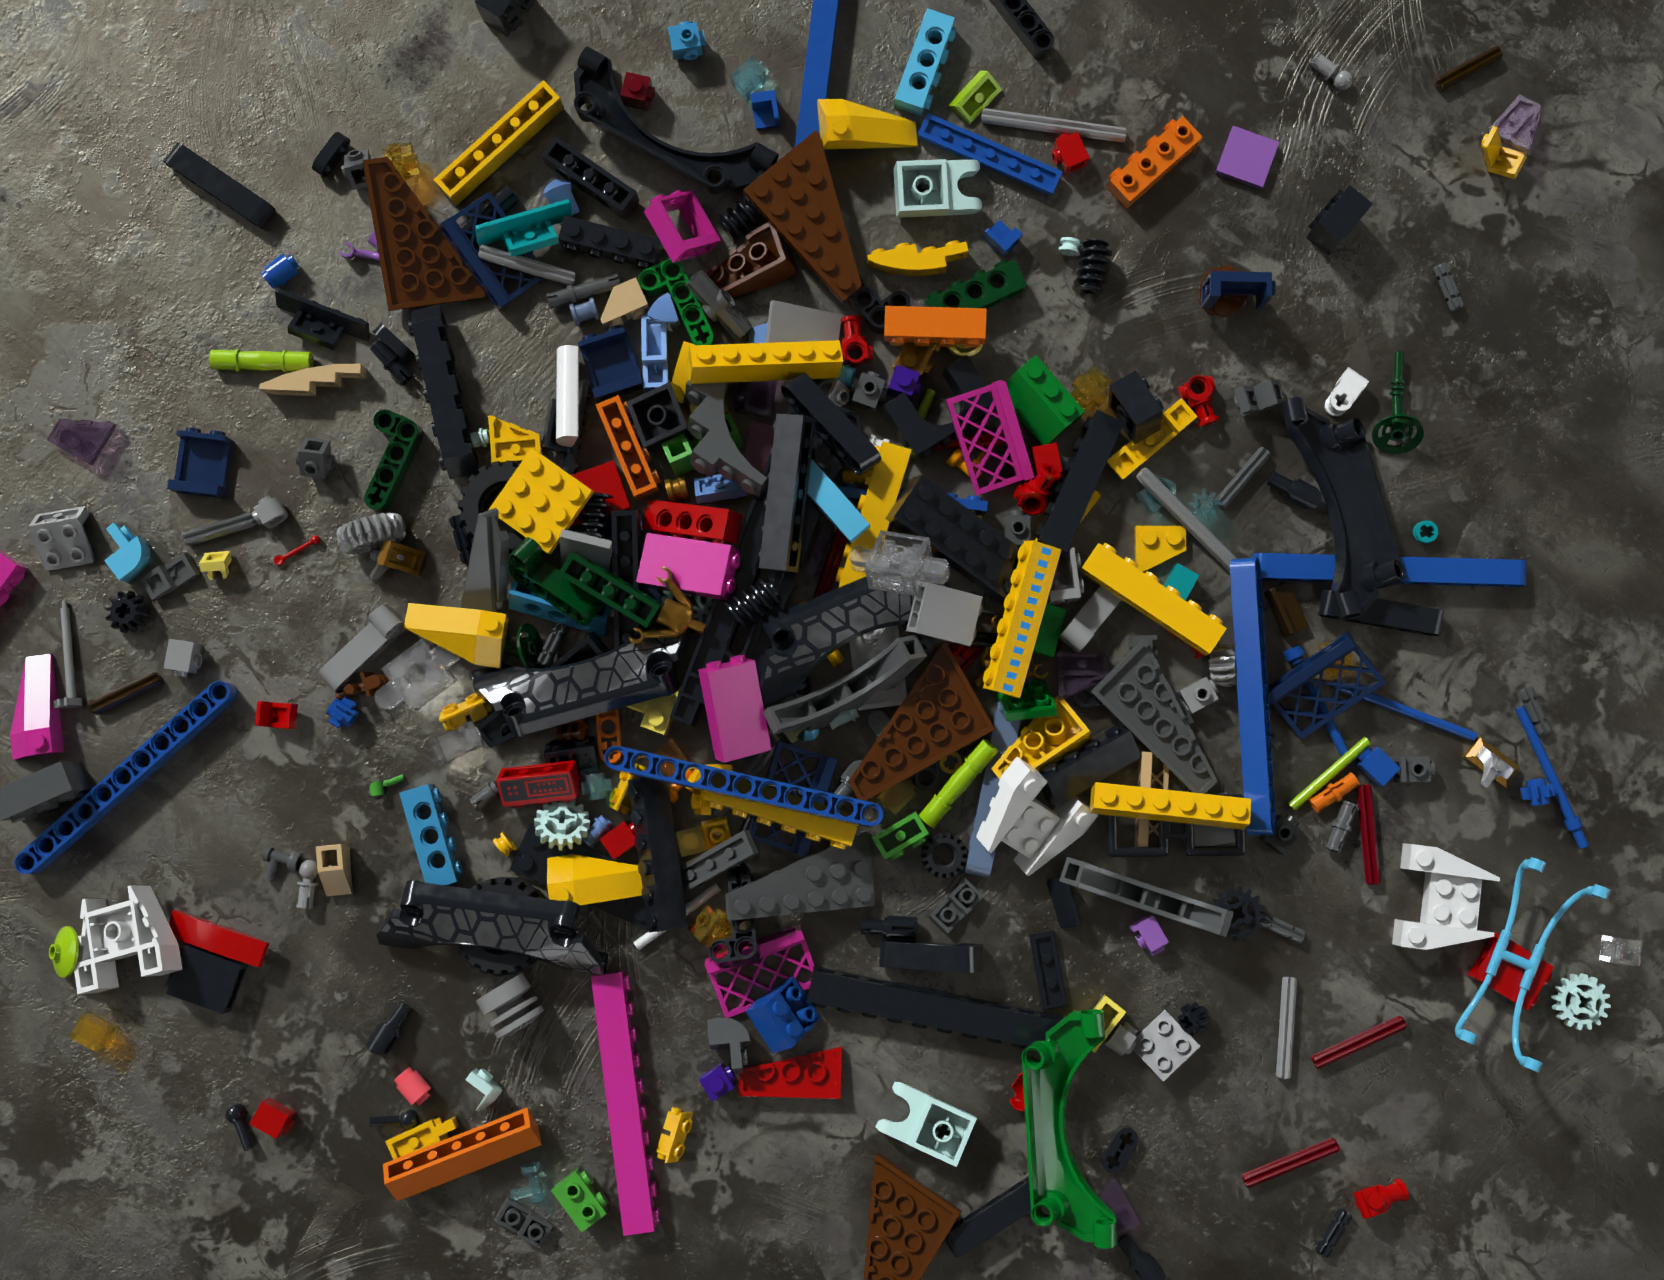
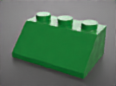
M1037 355L1026 362L1006 381L1016 417L1040 445L1050 444L1079 420L1085 412Z

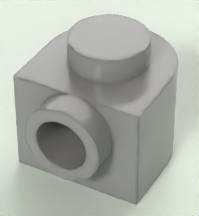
M826 379L818 385L835 405L842 407L848 403L850 389L839 379Z
M266 496L259 500L258 505L253 507L255 511L252 512V516L258 525L263 524L268 529L273 528L288 517V513L278 497Z
M1118 1022L1103 1044L1120 1056H1123L1125 1053L1129 1055L1136 1046L1135 1039L1137 1038L1136 1033L1138 1030L1127 1022L1123 1025Z

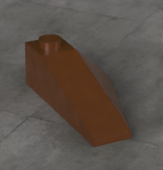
M768 222L751 231L745 237L747 240L737 249L733 248L728 253L730 256L720 265L712 267L706 274L719 289L726 290L733 298L778 284L797 274L798 270L787 243Z

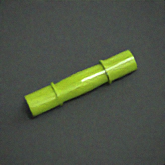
M240 349L211 350L209 364L212 370L241 371L246 369L259 371L282 370L283 372L314 367V358L312 352L287 350L282 352L241 351Z
M983 738L972 752L964 758L965 762L953 773L939 793L934 794L931 801L920 812L919 817L927 825L934 828L944 815L953 808L952 804L964 793L978 773L983 772V769L998 753V749L991 742Z

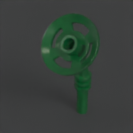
M1404 351L1394 352L1393 380L1390 381V384H1392L1390 389L1392 391L1389 393L1392 396V415L1381 419L1372 430L1374 445L1382 452L1388 454L1409 452L1415 449L1424 437V429L1421 422L1413 416L1402 414V396L1405 395V392L1402 391L1405 390V386H1403L1405 384L1403 380ZM1383 425L1382 436L1379 438L1378 432L1380 427ZM1416 426L1417 432L1415 437L1412 439L1411 436L1413 434V427ZM1408 427V428H1409V431H1408V433L1406 434V433H1405V428ZM1389 440H1392V441H1401V440H1403V443H1404V444H1402V445H1389V444H1387V442H1388Z
M523 624L518 629L516 646L505 642L503 652L520 658L526 668H543L537 665V659L544 647L542 639L533 625ZM523 631L527 632L526 637L522 638L521 633ZM532 661L535 665L530 667L528 662Z

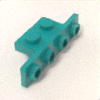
M569 199L476 225L477 243L481 246L503 240L511 257L558 244V236L552 225L562 223L564 215L573 217L572 203Z

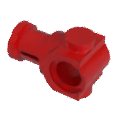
M851 315L841 318L845 338L841 340L843 365L859 368L863 364H867L868 361L873 360L872 345L867 346L866 337L862 336L861 322L863 317ZM852 350H859L862 356L855 360L850 358L848 354Z
M1208 375L1193 376L1187 383L1177 388L1179 398H1182L1189 404L1191 409H1195L1199 420V428L1220 420L1219 416L1215 415L1211 401L1214 400L1212 391L1216 390L1215 382L1212 376L1208 377ZM1191 384H1198L1202 388V393H1194L1191 390Z
M1042 463L1036 478L1025 481L1014 492L1013 498L1018 500L1017 506L1021 507L1026 514L1040 516L1042 512H1045L1051 501L1048 498L1051 494L1050 487L1055 480L1060 478L1061 474L1056 467L1048 463Z
M1400 1178L1394 1179L1392 1184L1384 1187L1377 1184L1352 1193L1355 1199V1206L1360 1211L1363 1219L1388 1211L1392 1203L1400 1200L1403 1202L1409 1200L1408 1189Z

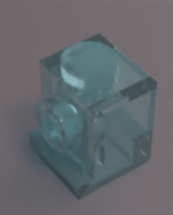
M752 56L730 74L731 84L748 102L751 99L750 93L752 91L757 92L765 84L766 75L769 73V70L762 61L757 62Z

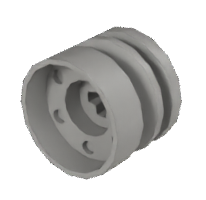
M523 973L475 1001L483 1015L496 1012L497 1017L490 1022V1028L500 1022L503 1024L504 1027L494 1033L497 1039L516 1033L532 1023L544 1011L542 1005L533 1010H530L528 1006L538 999L537 996L528 999L523 998L522 995L531 987Z

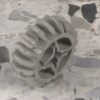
M374 514L349 521L347 524L339 527L336 532L337 542L342 552L361 554L381 549L384 539L399 543L406 536V527L399 514Z

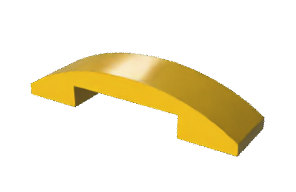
M1182 398L1179 399L1162 414L1160 431L1135 445L1131 440L1107 460V464L1121 480L1125 479L1198 416Z

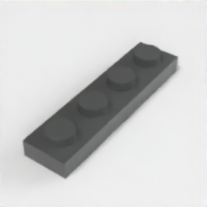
M743 830L681 865L680 872L684 895L759 854L750 831Z

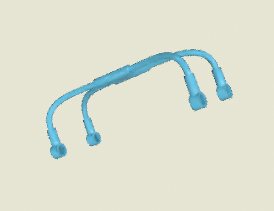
M1531 857L1530 859H1525L1517 870L1505 929H1502L1482 985L1456 1024L1455 1035L1458 1039L1475 1045L1478 1035L1462 1028L1486 992L1493 976H1496L1501 961L1504 960L1523 968L1525 972L1519 985L1521 988L1513 1015L1512 1044L1514 1054L1520 1065L1539 1073L1543 1063L1528 1056H1522L1519 1046V1023L1527 990H1530L1533 978L1546 947L1544 946L1555 925L1572 904L1585 895L1607 900L1611 890L1595 884L1572 895L1550 920L1539 943L1535 944L1530 960L1507 951L1506 948L1512 935L1511 930L1516 916L1524 871L1528 869L1543 873L1546 862Z

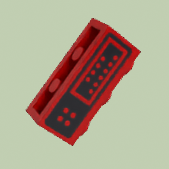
M575 760L502 768L496 779L503 807L512 806L513 808H519L525 804L534 803L544 805L552 801L570 802L577 799L581 789Z

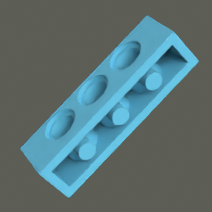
M927 8L895 96L894 108L921 117L924 109L929 110L933 95H930L932 86L936 88L941 77V73L938 72L940 64L945 65L949 50H946L948 42L953 43L957 28L954 27L955 17ZM938 38L941 42L939 44H932L929 42V39ZM924 60H929L932 62L933 65L930 67H925L921 64V62ZM919 82L922 83L925 87L923 89L918 90L915 89L912 85L914 83Z

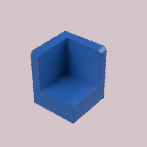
M775 90L750 93L756 130L780 127Z
M999 220L991 229L987 228L984 231L982 238L1004 258L1021 241L1023 233L1016 227L1013 230L1009 229Z

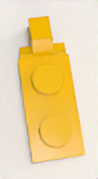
M456 1116L442 1122L440 1117L433 1118L385 1142L394 1160L448 1139L447 1133L456 1129L459 1123Z

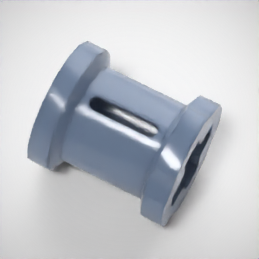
M593 297L589 298V301L586 303L569 305L576 326H579L580 322L592 318L600 319Z

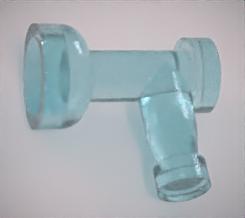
M536 1161L521 1166V1173L523 1176L528 1177L530 1186L518 1190L512 1189L510 1191L511 1199L516 1200L518 1198L530 1197L531 1203L546 1199L538 1177L542 1170L541 1162Z

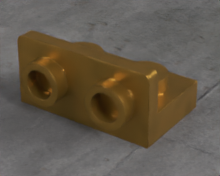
M905 342L893 369L896 368V365H900L919 372L920 381L923 375L928 376L933 365L930 359L933 353H939L942 346H940V343H929V346H916L914 342Z

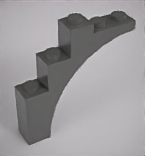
M688 380L685 397L693 405H698L689 416L688 431L695 438L702 439L692 451L691 465L699 473H705L711 478L718 471L725 479L732 480L740 485L745 492L760 498L765 491L767 477L751 466L739 452L729 434L725 421L724 398L731 382L690 384Z
M916 635L897 638L873 659L836 682L795 700L768 707L763 714L773 734L802 728L811 731L827 727L841 712L860 708L876 692L895 688L927 655Z
M1070 857L1066 858L1059 880L1077 888L1224 937L1227 936L1234 914L1232 911Z

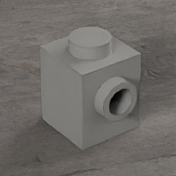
M169 639L163 668L172 670L171 675L187 677L188 673L197 674V669L202 664V654H200L202 644Z
M1207 677L1201 678L1176 692L1189 714L1219 699L1216 695L1219 693L1217 686L1214 685L1212 680H1208Z

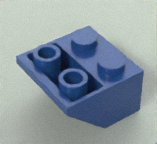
M794 976L760 996L745 1011L772 1053L792 1048L821 1018L811 1002L807 1001L806 994Z

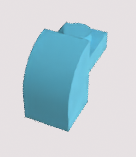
M112 523L106 530L120 549L104 561L118 580L129 583L146 569L150 560V547L146 539L138 536L135 537L134 533L126 525L122 526Z

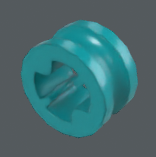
M1429 520L1417 523L1413 529V536L1420 543H1430L1438 535L1436 524ZM1430 527L1431 532L1428 533L1431 536L1421 537L1420 532L1422 530L1420 528Z

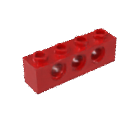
M648 499L642 529L650 531L651 534L737 545L743 515L730 509Z

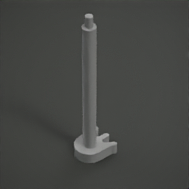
M62 601L60 612L67 697L54 700L53 708H78L83 705L82 698H76L70 608H67V601Z

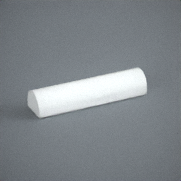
M564 345L557 349L556 443L561 446L572 447L579 436L578 346Z

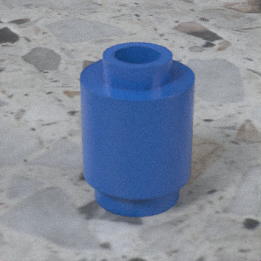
M282 253L264 267L265 270L261 272V275L273 289L277 286L281 287L299 274L297 271L299 264L291 254L286 257Z

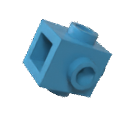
M684 21L677 26L668 27L674 60L683 58L684 60H694L698 56L703 55L701 46H706L704 30H698L697 22Z

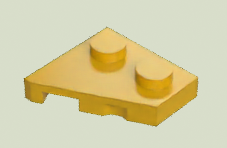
M488 416L492 462L500 461L502 464L506 463V461L522 462L531 447L542 454L540 434L520 428V426L497 419L494 416Z
M1135 526V562L1138 564L1137 569L1142 572L1186 551V528L1184 526Z

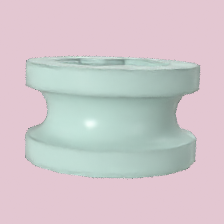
M1072 237L1061 238L1060 243L1062 246L1059 247V253L1067 256H1080L1081 251L1079 247H1082L1083 243L1081 240Z

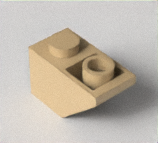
M636 277L613 287L600 319L605 330L614 326L621 327L624 325L623 322L632 318L633 320H638L641 318V315H646V312L650 310Z
M349 843L316 846L317 869L326 896L353 894Z

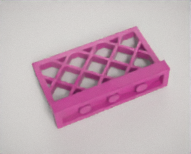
M999 380L988 386L946 399L976 496L1021 480L1026 481L1035 478L1006 381ZM991 392L993 401L989 409L976 404L981 394ZM975 396L973 402L968 400V398ZM964 400L971 404L965 417L956 414L953 403ZM975 406L987 412L980 426L968 420ZM994 406H995V409H996L997 414H995V413L992 412ZM990 414L997 417L1000 422L996 433L984 428ZM958 418L963 420L961 425L959 424ZM966 423L978 428L972 442L965 439L962 434ZM982 430L994 436L988 449L975 444ZM1001 431L1003 432L1004 438L999 436ZM998 438L1005 441L1007 445V450L1003 457L991 452ZM965 442H967V443L970 444L968 450H967V447H966ZM974 446L986 452L979 465L971 462L969 457ZM989 454L1001 460L995 473L983 468ZM1008 455H1010L1011 462L1007 460ZM1005 462L1013 466L1016 476L1007 479L999 476ZM973 466L977 467V470H976L975 473H974V470H973ZM981 470L993 475L987 486L979 488L977 478ZM996 478L1002 480V481H999V482L994 483L995 480H996Z
M800 924L759 939L760 958L762 959L760 962L753 964L758 966L753 978L739 973L742 966H739L736 971L732 970V968H719L710 957L705 958V967L710 975L725 1018L745 1012L756 1001L748 996L753 984L765 989V993L773 989L772 986L777 976L786 980L789 979L790 976L779 972L785 959L798 965L793 975L795 979L801 967L811 972L813 971L815 964ZM802 944L804 954L800 961L787 956L791 947ZM745 946L741 955H750L753 951V946ZM728 950L716 954V958H725L728 954ZM775 954L782 958L776 970L763 964L768 955ZM805 958H807L809 965L804 963ZM761 968L774 974L769 986L756 981ZM726 971L734 975L729 987L718 983L716 974ZM737 977L750 982L745 995L732 989ZM796 979L803 991L809 989L810 981L804 983ZM721 989L726 991L724 996L722 994ZM729 993L742 998L739 1007L728 1010L725 1001Z

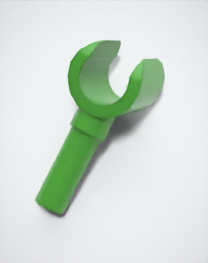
M403 774L389 780L371 783V796L385 795L384 787L405 780Z

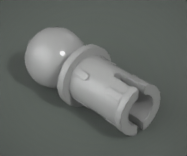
M1318 52L1309 63L1310 66L1326 77V81L1331 77L1336 89L1346 90L1351 87L1353 82L1352 75L1346 70H1337L1339 64L1335 65L1321 52Z
M306 860L299 867V873L303 877V881L297 882L300 886L296 907L313 909L315 886H318V883L313 882V879L318 875L317 863L314 860Z

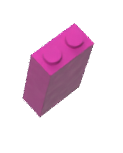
M647 533L636 582L646 588L670 591L665 583L659 582L656 578L657 576L662 579L669 577V573L661 569V567L665 566L671 570V579L682 593L729 601L730 594L735 589L734 576L736 569L740 565V551L726 544Z
M745 655L731 657L730 662L722 664L721 661L707 663V668L699 669L698 672L715 759L726 763L772 750L767 722L763 714L764 706L755 660L745 658Z

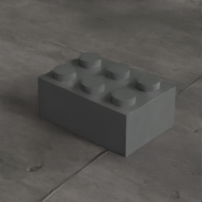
M60 761L0 787V821L11 820L12 823L19 821L26 823L38 818L37 814L42 811L48 813L61 808L60 803L68 800L69 802L80 800L84 797V793L91 790L81 762Z

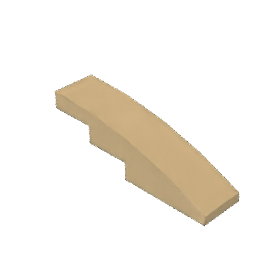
M332 364L311 367L287 373L261 383L259 389L266 394L316 396V387H341L342 378L366 379L367 369L362 364Z

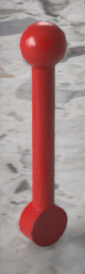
M318 535L312 536L310 541L285 555L275 556L273 559L274 563L279 566L283 565L289 557L313 544H319L321 538Z

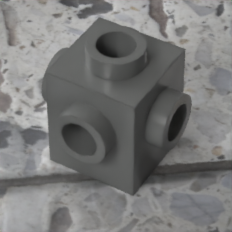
M356 149L344 155V165L341 166L345 180H349L352 190L367 187L363 160L376 158L371 157L368 149L362 151Z
M868 371L867 374L862 372L860 379H854L850 391L854 393L852 398L853 406L875 413L879 402L884 403L888 389L884 388L885 380L881 379L882 376L871 371Z
M304 438L296 454V464L300 467V476L326 478L329 470H332L335 464V456L331 454L330 440Z

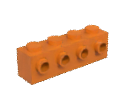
M1184 116L1180 117L1177 121L1172 119L1163 128L1165 132L1159 137L1154 135L1145 144L1146 148L1141 153L1138 151L1133 153L1126 161L1128 164L1123 169L1118 167L1109 175L1108 178L1110 180L1106 188L1125 209L1132 205L1199 145L1203 138L1202 135Z
M885 306L884 342H889L890 345L894 346L904 345V342H914L916 346H929V343H940L942 347L965 344V347L977 348L980 347V344H985L987 308Z
M619 395L596 404L635 499L638 501L660 492L657 485L661 483L656 469L651 471L648 462L652 460L647 449L641 448L636 427L631 424L629 419L631 414L626 402H622Z

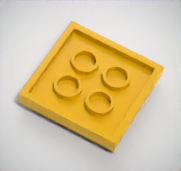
M531 447L489 510L497 508L499 511L498 518L524 537L534 539L541 546L542 550L552 554L560 542L562 529L568 530L594 491Z

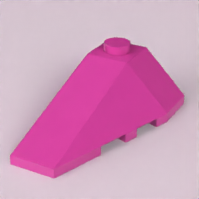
M52 654L25 658L10 732L13 760L65 753L59 708H53V701L58 699Z

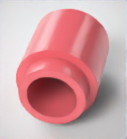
M408 1067L394 1079V1082L397 1084L396 1088L411 1106L415 1102L420 1106L431 1096L428 1093L431 1089L429 1084L417 1070L413 1071L411 1067Z

